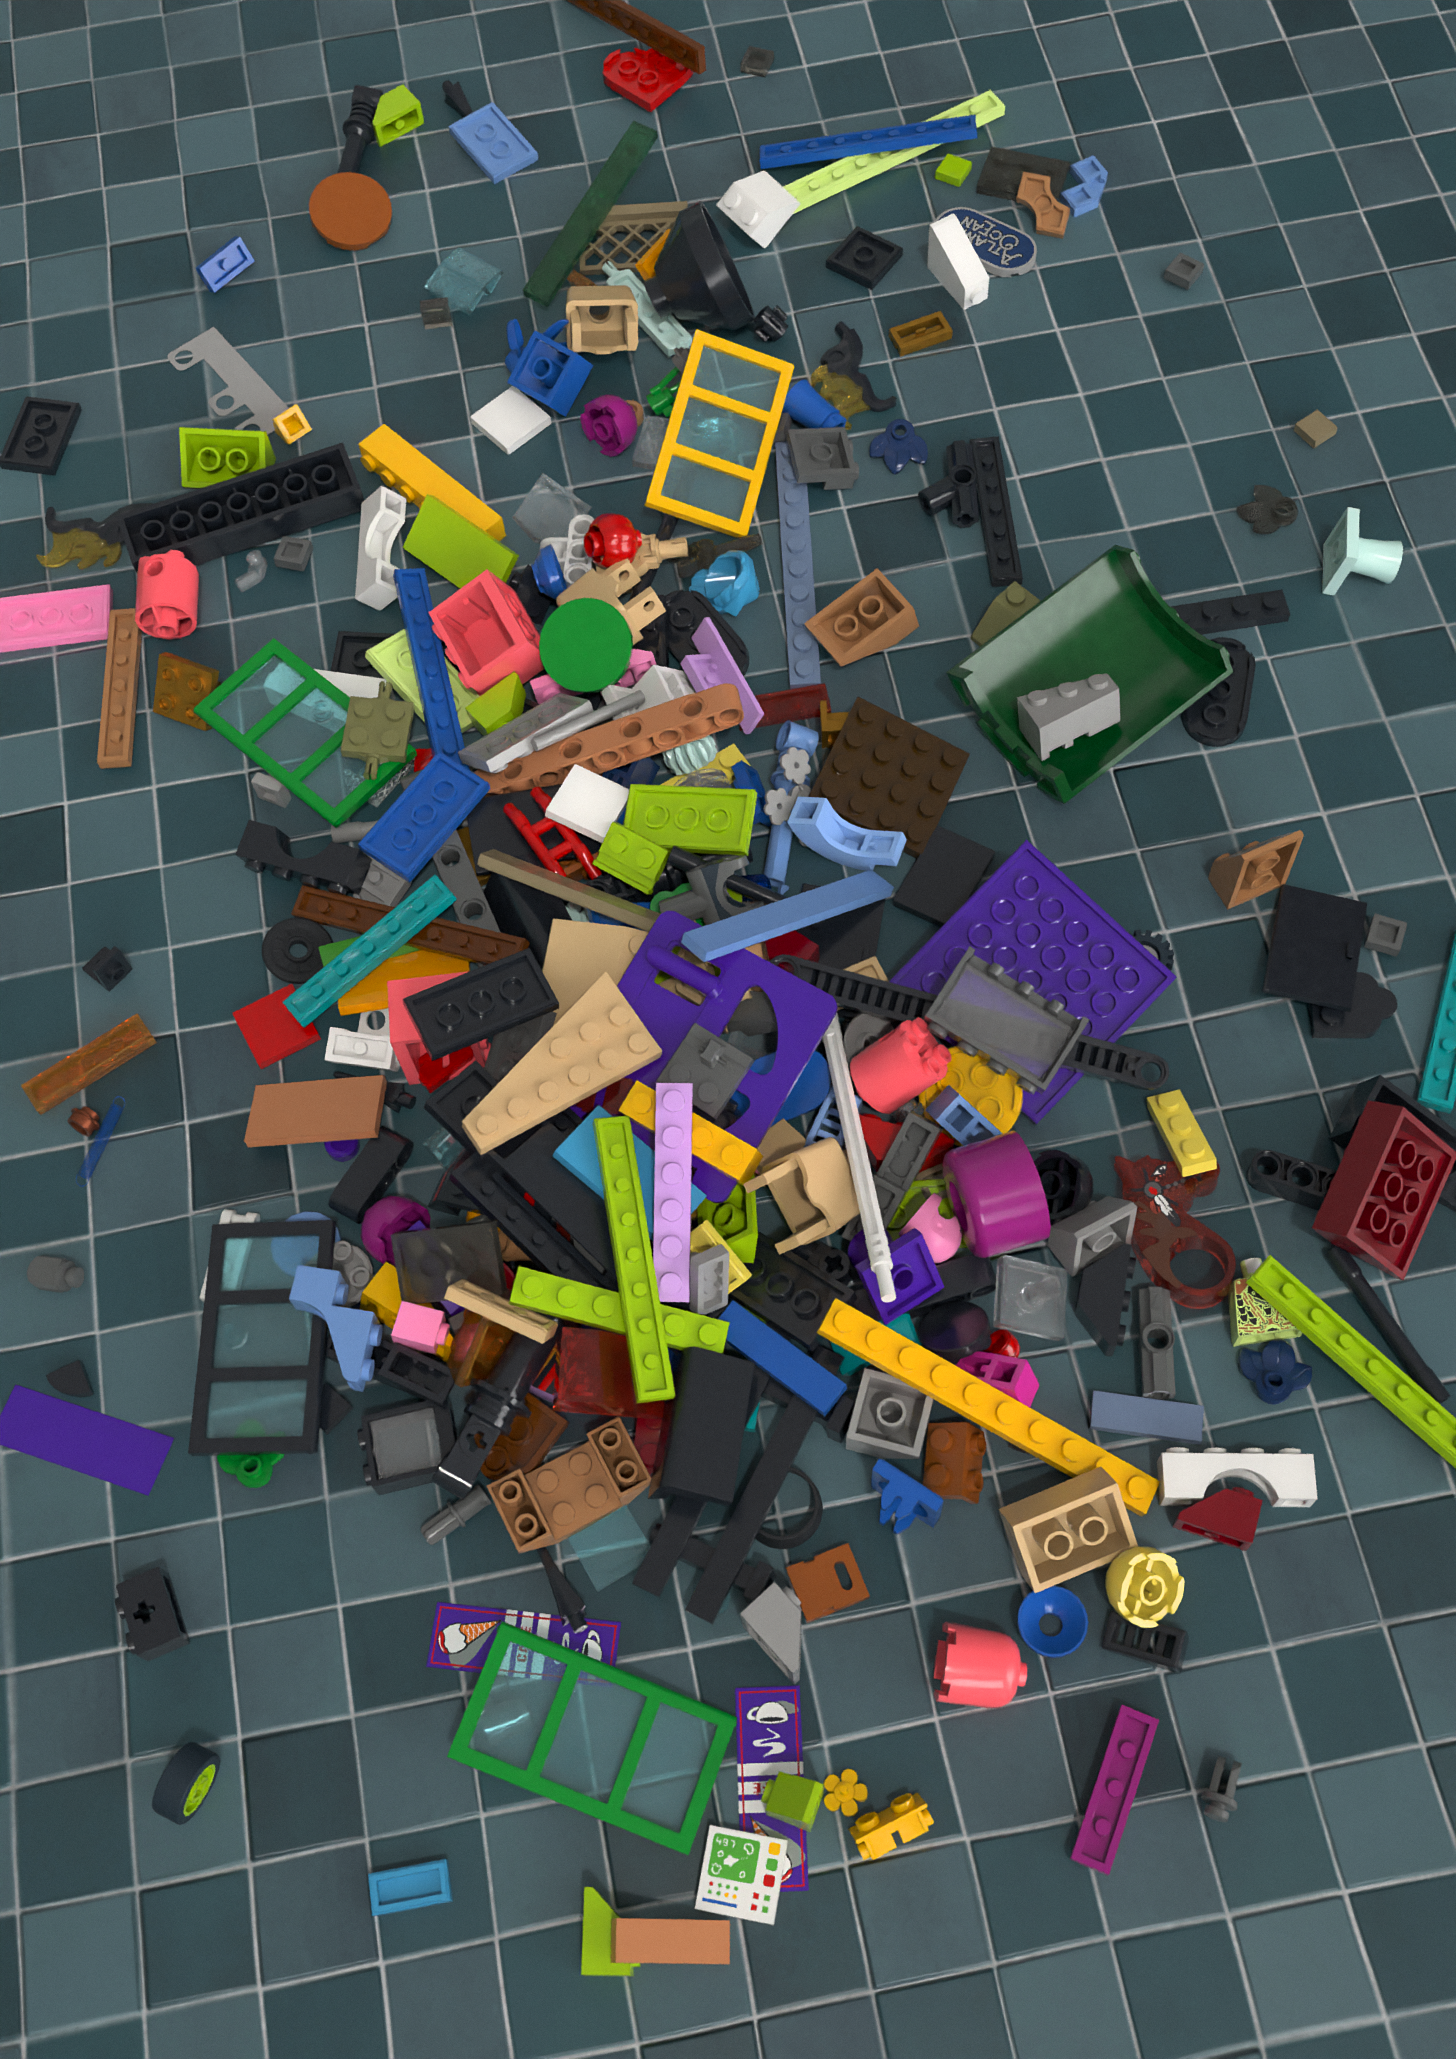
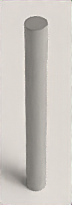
M636 691L532 739V747L535 751L544 749L645 702V696L642 691Z

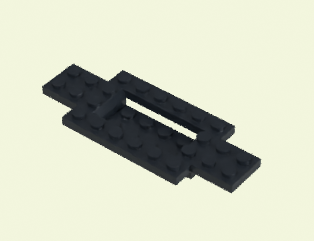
M474 1061L426 1101L424 1109L471 1154L467 1160L450 1174L449 1180L544 1273L619 1293L605 1200L552 1156L555 1150L583 1120L568 1107L480 1155L462 1128V1121L490 1093L498 1082L477 1061ZM505 1172L607 1271L604 1276L502 1177ZM650 1239L651 1251H652V1257H653V1241ZM660 1302L662 1305L692 1312L690 1310V1302ZM728 1305L704 1316L716 1319ZM668 1347L676 1356L682 1351Z

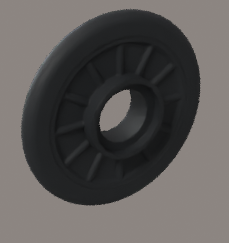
M289 918L275 924L267 932L262 943V958L267 969L278 979L292 984H304L323 968L318 947L331 944L333 941L327 930L317 922L306 918ZM294 944H302L308 951L303 957L297 958L292 956L288 950Z

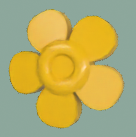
M846 1769L841 1774L842 1782H840L836 1775H829L825 1779L824 1787L830 1794L824 1798V1804L832 1812L837 1811L841 1806L842 1813L850 1817L858 1812V1806L855 1801H865L868 1797V1790L864 1784H857L858 1775L854 1770Z

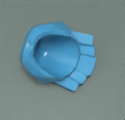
M729 550L725 554L719 555L709 568L695 569V576L691 578V586L689 587L690 592L694 590L704 595L719 614L730 613L735 617L743 606L759 597L760 589L752 558L744 551Z

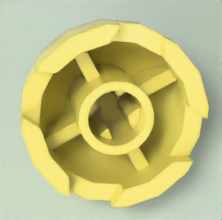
M1133 1547L1120 1553L1111 1562L1106 1573L1105 1588L1109 1603L1121 1617L1141 1628L1158 1626L1156 1621L1162 1619L1168 1612L1173 1615L1183 1597L1185 1582L1184 1577L1178 1573L1175 1564L1177 1563L1176 1560L1151 1547Z

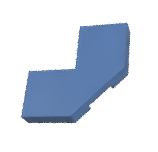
M1093 155L1070 165L1069 173L1079 185L1060 193V201L1063 205L1070 208V213L1073 217L1098 208L1107 181L1108 172Z

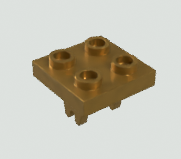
M168 652L159 654L153 712L203 731L212 729L193 710L195 706L221 685V682L218 681L219 671Z

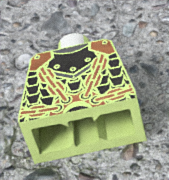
M1250 1258L1240 1262L1243 1278L1234 1280L1228 1291L1231 1342L1233 1347L1269 1342L1274 1339L1296 1338L1302 1335L1299 1329L1246 1283L1262 1263L1261 1258Z

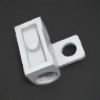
M389 1008L362 1012L358 1032L330 1027L325 1060L336 1064L397 1072L400 1064L390 1044ZM375 1011H380L385 1016V1024L379 1030H373L368 1025V1017Z

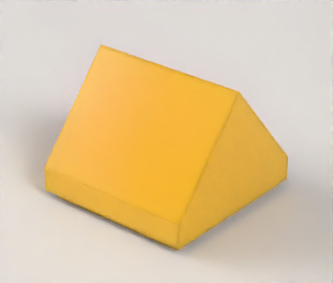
M297 404L272 419L275 432L288 445L312 430Z

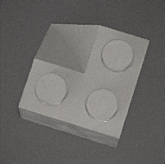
M864 1368L846 1437V1449L878 1458L919 1459L934 1399L890 1374Z

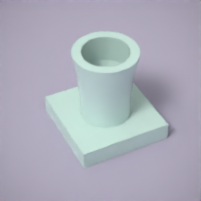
M1347 507L1323 544L1322 593L1334 596L1350 571L1390 584L1396 577L1403 555L1402 542L1360 538V509Z

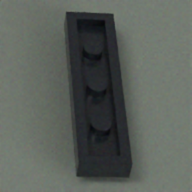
M1282 589L1170 606L1177 611L1179 617L1201 635L1287 622L1290 617V611Z

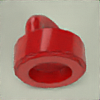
M1000 1329L990 1335L991 1345L982 1351L1018 1358L1020 1346L1017 1338L1010 1331Z

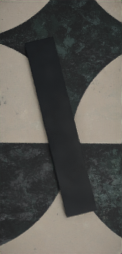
M999 436L969 439V444L972 445L973 464L976 471V493L992 587L1010 586L1014 581L1022 585L1023 576Z

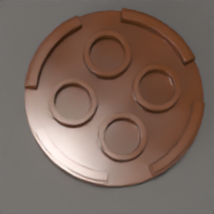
M342 172L325 178L315 187L309 201V214L312 226L327 240V243L340 249L362 250L368 248V245L378 241L382 236L385 237L392 221V206L388 194L375 180L359 173Z

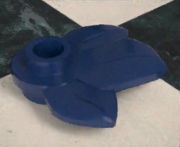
M896 419L888 424L886 432L875 436L872 440L870 457H884L886 466L892 474L896 475L907 465L909 460L925 465L928 458V450L925 441L915 435L914 427L909 421ZM904 430L905 434L900 436L895 431Z
M1283 1339L1270 1341L1264 1347L1263 1352L1243 1347L1240 1351L1239 1365L1241 1372L1255 1383L1256 1392L1265 1403L1279 1404L1287 1400L1292 1391L1305 1389L1311 1381L1312 1367L1303 1363H1295L1294 1350ZM1270 1383L1277 1384L1278 1387L1272 1386Z

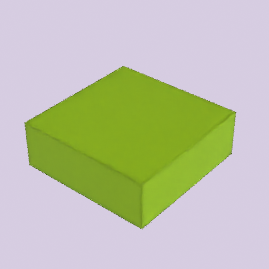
M947 154L935 171V179L960 187L972 170V162Z

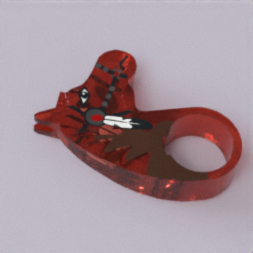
M1147 1155L1136 1162H1132L1121 1156H1115L1114 1169L1123 1182L1122 1199L1132 1201L1137 1206L1131 1245L1147 1276L1157 1287L1170 1290V1298L1182 1306L1192 1309H1204L1221 1302L1229 1293L1236 1268L1235 1255L1230 1245L1221 1236L1187 1214L1193 1205L1194 1198L1208 1196L1216 1189L1220 1174L1218 1162L1217 1169L1182 1177L1174 1161L1165 1162L1159 1159H1151ZM1190 1249L1207 1251L1221 1262L1225 1271V1277L1220 1283L1211 1288L1194 1289L1182 1284L1171 1270L1170 1262L1176 1256L1175 1252L1181 1253Z

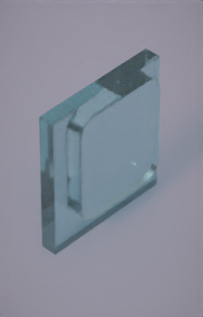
M627 1505L568 1539L597 1592L640 1567L650 1549L645 1536Z

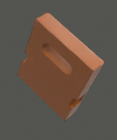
M849 1543L816 1555L814 1559L805 1563L801 1561L786 1567V1572L795 1595L801 1601L800 1607L806 1623L870 1598ZM843 1564L852 1583L851 1589L845 1590L842 1588L834 1569L835 1565Z

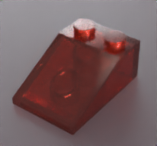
M562 1327L557 1339L553 1411L663 1419L664 1400L636 1403L626 1336L602 1330Z

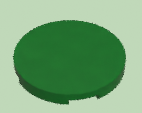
M594 598L571 600L558 607L543 626L539 640L541 661L549 676L565 689L580 693H597L603 691L609 685L617 683L627 671L632 656L633 635L626 619L609 603Z

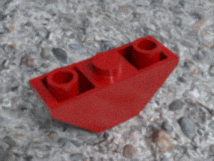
M873 1114L859 1115L868 1158L874 1170L878 1172L904 1122L893 1124L882 1121L880 1117ZM941 1132L919 1173L943 1163L945 1154L954 1149L955 1140Z

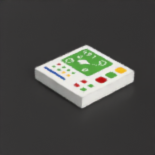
M710 1825L695 1909L774 1925L788 1840Z

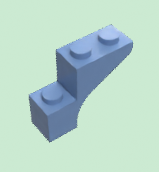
M297 1265L289 1300L296 1310L313 1313L327 1322L344 1379L352 1390L363 1392L365 1382H370L374 1373L375 1362L371 1357L374 1346L378 1347L380 1345L383 1326L379 1325L374 1312L340 1307V1305L344 1306L346 1304L349 1293V1286L346 1284L340 1271Z

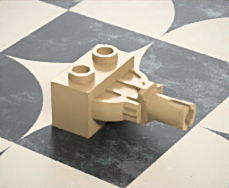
M641 533L642 545L638 548L635 559L631 564L638 576L641 577L649 569L659 568L662 560L688 557L687 539L682 537L659 541L656 534L644 535ZM596 565V572L598 574L606 570V568ZM626 570L622 571L619 576H622ZM633 587L627 590L625 593H631L633 591Z

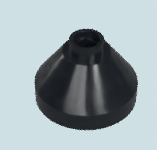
M698 201L679 211L654 264L656 275L644 281L648 296L660 318L662 319L674 313L679 320L736 330L754 321L755 314L744 284L726 244L702 201Z

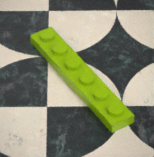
M521 1266L517 1268L508 1302L509 1305L626 1335L618 1292ZM660 1304L667 1347L683 1350L687 1347H699L723 1354L730 1322Z

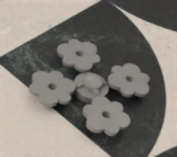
M790 747L787 750V754L782 755L780 758V766L784 769L785 779H792L798 785L791 788L788 795H786V791L783 788H778L776 791L768 790L765 793L766 804L763 810L766 815H769L773 825H780L783 821H788L791 815L790 811L794 808L798 796L808 797L811 792L810 787L802 784L805 781V775L811 771L808 764V753L803 749L797 750L795 747ZM799 839L800 844H801L802 846H804V847H807V845H805V844Z

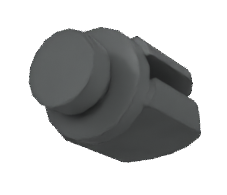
M43 1255L37 1256L31 1261L27 1269V1278L31 1284L40 1290L62 1293L69 1291L72 1287L79 1288L82 1285L84 1270L81 1267H76L73 1261L66 1260V1258Z
M1218 1755L1209 1791H1203L1201 1796L1203 1801L1210 1804L1205 1806L1203 1814L1213 1820L1227 1822L1229 1813L1226 1810L1236 1811L1238 1803L1233 1799L1242 1763L1233 1762L1225 1795H1222L1218 1791L1226 1758Z

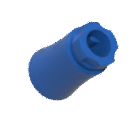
M804 379L796 383L786 395L782 413L789 412L791 419L806 428L845 427L847 419L840 414L838 409L828 403L807 380Z

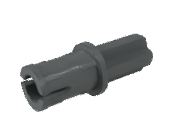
M478 1484L467 1493L463 1500L458 1499L453 1504L448 1502L446 1504L448 1507L421 1526L420 1531L430 1545H434L460 1525L464 1528L466 1526L464 1522L487 1505H490L491 1501Z

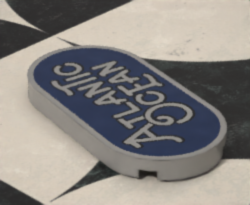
M967 207L951 208L941 213L935 220L936 222L954 213L985 271L1000 277H1011V274L1016 273L1019 276L1027 273L1035 264L1037 246L1031 236L977 210Z

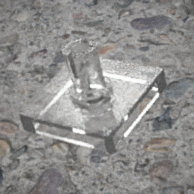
M1002 1255L997 1258L993 1327L1054 1341L1063 1339L1065 1335L1067 1270L1008 1255Z

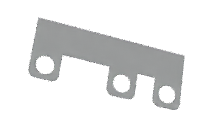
M215 327L170 352L167 356L172 365L180 371L186 370L204 359L229 386L208 400L210 407L219 416H226L244 404L253 412V417L236 426L234 430H243L249 424H256L260 427V431H266L268 435L275 431L272 419L289 409ZM186 350L193 354V359L189 363L179 364L175 360L176 355L181 351ZM227 395L234 399L233 406L228 409H219L216 406V401L222 396Z

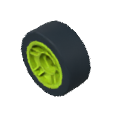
M189 1742L180 1748L167 1765L156 1786L152 1800L154 1812L178 1825L186 1824L201 1808L216 1780L220 1767L218 1754L195 1742Z

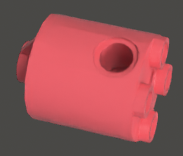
M170 550L166 554L143 556L139 559L135 622L139 629L156 638L179 639L190 635L196 629L199 572L192 562L185 559L182 552Z
M918 1017L913 1021L906 1020L902 1022L896 1029L878 1039L851 1060L850 1073L856 1092L862 1100L881 1113L891 1114L946 1076L947 1064L952 1060L951 1054L944 1045L937 1042L927 1029L928 1024L922 1018Z

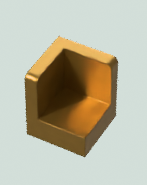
M826 700L820 701L822 748H832L849 712L827 713Z

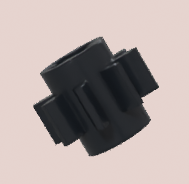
M768 305L765 306L753 321L757 325L754 329L755 333L764 342L769 337L774 342L777 341L788 328V325L784 322L788 318L787 314L778 305L773 310Z

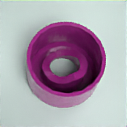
M1010 1131L954 1148L945 1154L942 1168L949 1203L953 1215L960 1222L962 1238L968 1249L975 1256L987 1258L1049 1238L1051 1230L1050 1216L1043 1186L1032 1156L1025 1142L1016 1131Z

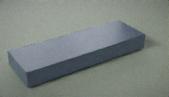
M1093 1391L1089 1429L1200 1445L1202 1442L1204 1406Z

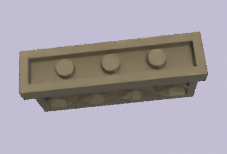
M687 201L577 208L581 276L606 274L603 272L602 267L605 263L608 265V261L612 262L619 271L630 269L633 273L639 272L635 264L667 229L672 228L679 211L688 207ZM644 230H654L656 232L648 241L640 235ZM615 232H627L629 234L621 242L612 236ZM599 233L601 237L594 244L585 238V234ZM634 239L643 245L635 254L626 247ZM606 241L615 246L608 255L599 249ZM620 252L629 257L625 263L620 264L613 260ZM593 253L602 259L597 265L586 266V260Z

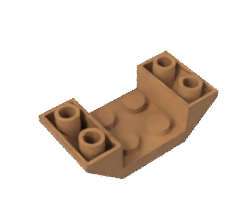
M620 1417L586 1433L589 1439L587 1443L530 1473L523 1475L522 1471L518 1469L487 1485L518 1553L554 1545L623 1509L651 1484V1477Z

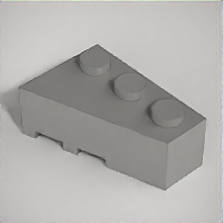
M1107 673L1092 675L1088 679L1073 683H1062L1058 687L1043 691L1036 690L1028 695L1017 697L1019 729L1041 761L1049 758V752L1060 746L1065 749L1072 746L1073 739L1085 733L1090 737L1120 721L1119 688Z

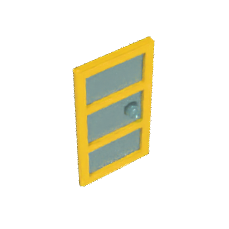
M696 329L644 506L746 540L794 365Z

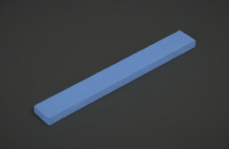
M869 870L685 932L681 943L699 959L706 962L891 896L894 887L873 870Z

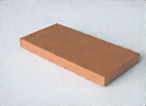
M384 1075L256 1085L244 1142L248 1147L378 1138L387 1080Z

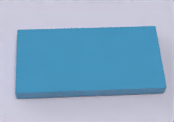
M598 1105L555 1150L552 1156L604 1199L592 1123L594 1119L613 1116ZM632 1133L649 1238L654 1241L655 1151ZM692 1182L691 1214L707 1196Z

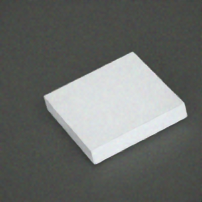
M514 386L470 416L471 423L507 455L552 424L551 416Z
M574 764L547 807L545 816L603 843L612 822L618 821L627 806L630 789Z

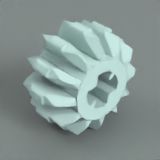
M708 735L699 740L662 752L666 766L670 768L671 773L680 776L690 774L695 770L698 771L703 766H707L709 762L715 759L717 753L716 744L712 735Z

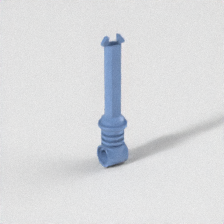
M790 720L785 721L781 726L776 739V749L780 753L777 769L771 775V783L774 785L775 790L783 788L786 791V795H788L791 788L798 785L792 779H785L784 769L780 766V758L782 755L787 754V750L790 747H795L797 750L803 749L808 753L809 764L810 758L818 744L819 735L817 731ZM805 775L806 778L802 784H805L809 787L810 778L807 775ZM783 821L780 825L772 824L764 875L758 878L759 885L766 888L768 885L778 887L777 893L781 895L789 890V886L785 885L793 831L788 825V821Z

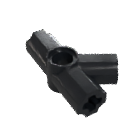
M965 440L954 441L951 445L946 446L948 476L919 491L918 500L927 515H934L951 506L953 524H957L960 528H966L979 521L976 471L973 464L972 445L967 444Z

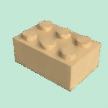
M1102 1467L998 1509L1020 1574L1034 1593L1109 1563L1120 1553L1130 1548L1138 1547L1118 1484Z

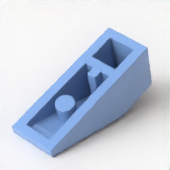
M950 1085L926 1109L963 1146L1003 1134Z

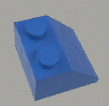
M534 330L507 383L566 417L594 365L572 350Z

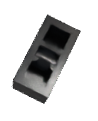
M156 1567L116 1585L119 1597L115 1598V1605L121 1619H126L130 1632L125 1634L128 1648L133 1655L137 1654L140 1658L151 1661L191 1643L170 1576L166 1571ZM150 1609L155 1610V1612H153V1613L150 1614V1620H151V1621H150V1622L144 1621L145 1619H147V1618L149 1617V1611H148V1610H150Z

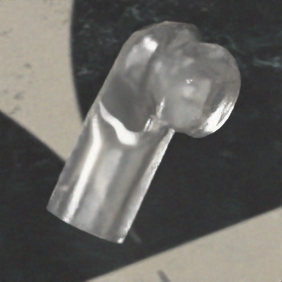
M254 550L247 555L246 560L249 562L248 572L234 579L236 586L242 593L261 582L265 577L267 560L265 557H262L260 551Z

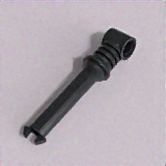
M355 85L350 115L344 121L342 128L347 140L338 173H358L364 148L375 139L376 134L372 123L380 96L383 95L382 90Z

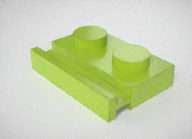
M612 822L599 849L600 853L592 864L640 891L652 894L653 887L656 881L659 880L671 851L618 822Z

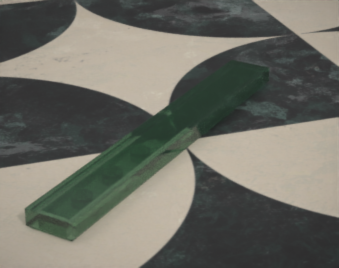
M633 120L522 291L525 297L546 307L549 306L657 140L658 133L656 130Z

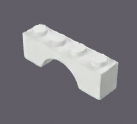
M380 486L361 504L355 593L356 600L379 611L398 597L393 574L394 569L399 568L390 564V553L394 539L405 522L406 498L383 486Z
M1183 1447L1169 1448L1166 1450V1453H1161L1157 1461L1158 1480L1160 1481L1158 1486L1160 1506H1192L1202 1500L1206 1488L1213 1482L1226 1477H1238L1257 1485L1265 1493L1272 1507H1311L1318 1499L1313 1454H1302L1301 1450L1297 1448L1281 1449L1278 1451L1279 1454L1264 1453V1450L1261 1448H1247L1241 1450V1453H1226L1224 1448H1207L1204 1450V1453H1189V1449Z

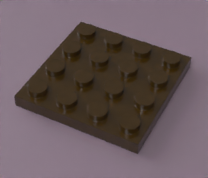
M857 697L808 797L827 798L834 811L842 819L857 827L869 830L903 832L907 841L902 852L918 859L940 821L970 753Z

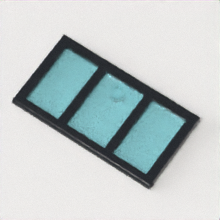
M336 1221L212 1224L188 1454L192 1456L313 1454L318 1452L328 1324L321 1317L313 1313L296 1310L289 1297L297 1265L333 1270Z

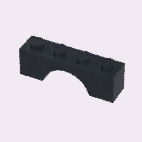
M252 820L248 821L235 854L245 862L244 867L261 874L264 870L272 871V875L282 880L290 881L291 877L300 879L299 882L306 886L318 888L319 885L327 886V890L342 895H346L347 892L359 895L372 859L360 849L332 841L322 852L313 857L304 859L294 858L290 849V838L275 826Z

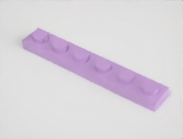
M656 1083L653 1263L660 1302H690L692 1083Z

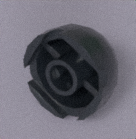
M1046 1150L1039 1153L1041 1156L1034 1163L1045 1193L1050 1220H1064L1085 1209L1090 1203L1094 1192L1093 1178L1088 1166L1079 1157L1065 1151Z

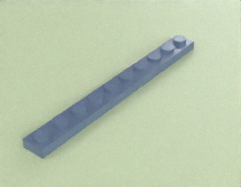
M787 441L775 442L790 691L821 690L818 641L804 625L805 622L816 615L807 483H797Z

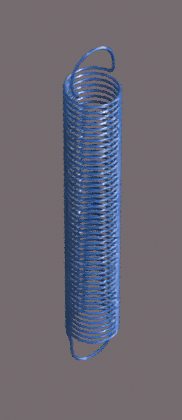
M114 1100L113 1105L111 1104L113 1107L108 1110L110 1115L105 1116L107 1121L102 1122L100 1126L103 1130L97 1132L100 1136L95 1137L97 1142L94 1144L96 1145L93 1146V1149H89L82 1164L85 1168L82 1169L84 1171L81 1173L89 1174L83 1177L88 1179V1181L89 1177H91L90 1174H93L92 1171L96 1168L95 1165H97L98 1159L101 1157L96 1152L104 1151L99 1146L107 1145L102 1140L110 1139V1133L113 1130L111 1131L108 1128L113 1123L117 1124L113 1119L116 1117L120 1118L119 1115L123 1111V1108L120 1109L114 1106L116 1105Z

